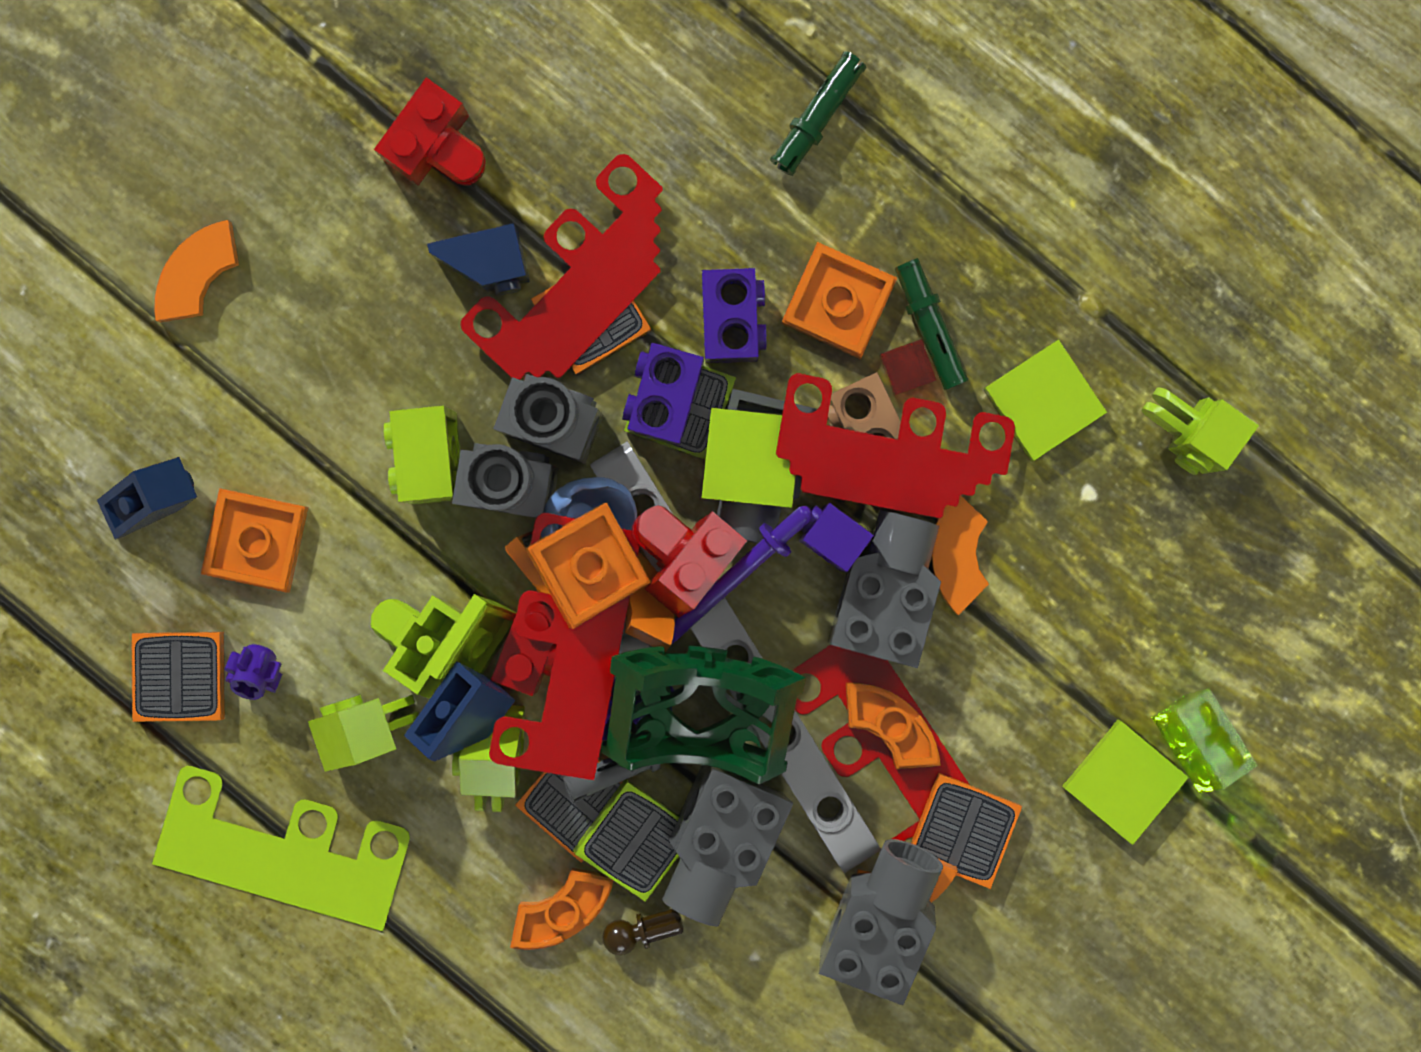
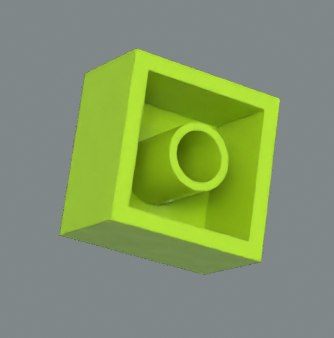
M444 405L389 411L390 422L384 423V440L386 448L388 450L393 449L395 467L388 469L391 494L398 495V502L408 504L453 500L460 458L457 412Z

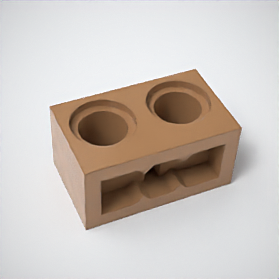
M877 372L831 395L827 419L830 426L898 439L901 421ZM860 396L866 400L868 413L865 418L854 419L847 414L845 410L847 398Z

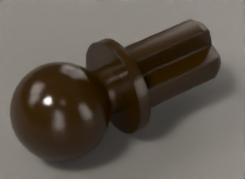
M673 909L646 917L639 913L636 914L637 924L632 925L626 920H615L609 923L604 929L602 939L605 948L610 953L622 956L630 953L639 941H642L645 949H648L652 942L680 935L684 931V926L680 913Z

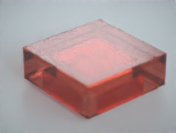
M922 339L879 355L893 396L936 381Z

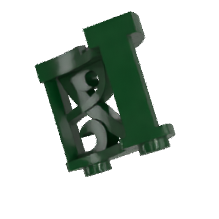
M657 646L632 650L612 656L610 673L616 676L608 737L606 741L602 742L601 752L617 762L619 766L630 771L663 763H693L724 769L741 775L757 784H762L787 771L788 762L785 758L798 695L803 694L806 677L779 664L755 656L753 657L752 664L726 658L728 650L711 647L689 646L687 654H664V647ZM682 685L679 689L671 692V686ZM698 685L712 686L713 694L717 701L726 710L733 713L727 718L696 731L679 719L669 708L690 697ZM729 689L740 692L736 693L737 700L730 697L726 693V690ZM639 690L643 701L635 705L636 693ZM770 705L775 706L772 722L763 716ZM644 716L636 724V733L631 734L632 721ZM752 724L770 736L767 751L761 749L759 734L751 726ZM752 741L756 743L760 748L747 744L745 742Z

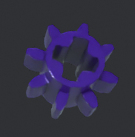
M257 644L243 647L241 654L231 652L224 668L228 672L225 681L230 682V689L236 695L245 699L256 700L263 697L266 690L276 692L283 675L279 672L282 664L276 661L275 653L269 648Z

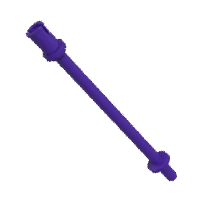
M807 506L798 507L775 529L763 523L759 527L763 539L713 584L694 610L679 618H674L675 627L672 644L775 552L784 557L789 556L791 550L786 542L812 519L811 509ZM614 677L613 686H612L613 691H614V688H615V681H616L615 677Z

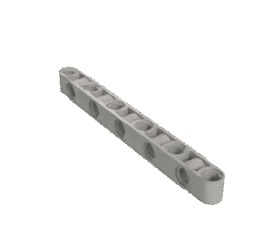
M628 441L590 464L597 477L610 478L624 485L630 491L633 499L640 494L649 495L653 498L655 506H663L672 513ZM642 548L648 560L658 572L660 567L656 565L657 560ZM726 598L722 599L691 627L702 647L726 650L731 645H740L748 652L747 663L752 664L754 656L762 658ZM730 690L735 700H737L736 693L740 692ZM770 705L767 711L763 714V716H765L771 722L773 720L775 706L773 707ZM794 710L792 721L794 735L788 742L785 758L788 762L787 771L782 773V776L842 872L846 873L881 851V848ZM752 724L751 726L756 729L761 742L767 750L770 736ZM825 797H835L841 802L839 812L831 818L822 817L817 813L818 803Z

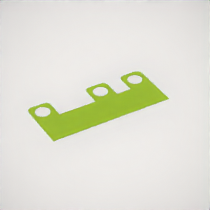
M185 766L179 771L153 858V865L379 931L384 930L410 841L409 832L405 828L378 820L371 821L366 826L357 860L328 852L338 820L337 811L333 807L306 799L298 801L293 808L286 836L283 839L213 818L222 788L221 777L214 772L193 766ZM195 776L206 779L211 786L209 799L200 805L189 803L183 795L185 782ZM316 810L324 815L327 827L320 837L308 838L300 832L298 826L299 819L306 811ZM389 831L396 836L399 847L393 857L380 859L372 853L370 843L373 836L378 832Z

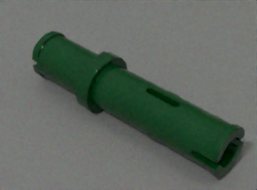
M848 51L842 53L841 58L800 118L794 117L790 123L791 131L776 153L770 158L774 165L779 163L777 168L785 174L793 176L812 145L818 146L823 138L821 132L842 104L862 72L866 70L867 67L864 62L857 65L860 59L856 55Z
M919 259L911 260L896 267L895 272L909 303L905 308L908 315L913 314L944 391L969 381L937 305L941 302L938 293H932Z

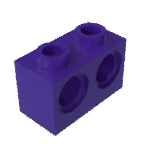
M755 268L702 270L705 364L757 362L758 351L767 349L766 324H757V307L765 306L764 280H756ZM729 284H738L745 290L746 298L738 305L727 304L721 297L722 289ZM738 327L745 331L748 342L744 347L730 349L724 344L722 336L729 328Z
M651 343L649 353L641 351L634 377L641 379L637 396L628 395L622 420L629 421L628 431L680 446L704 364V357L656 343ZM665 361L676 363L681 369L679 378L671 384H664L658 381L655 377V371L659 364ZM651 404H662L668 409V419L660 427H651L644 422V411Z
M831 503L824 505L822 509L815 505V507L811 508L812 519L801 529L804 533L799 541L839 571L847 572L874 535Z

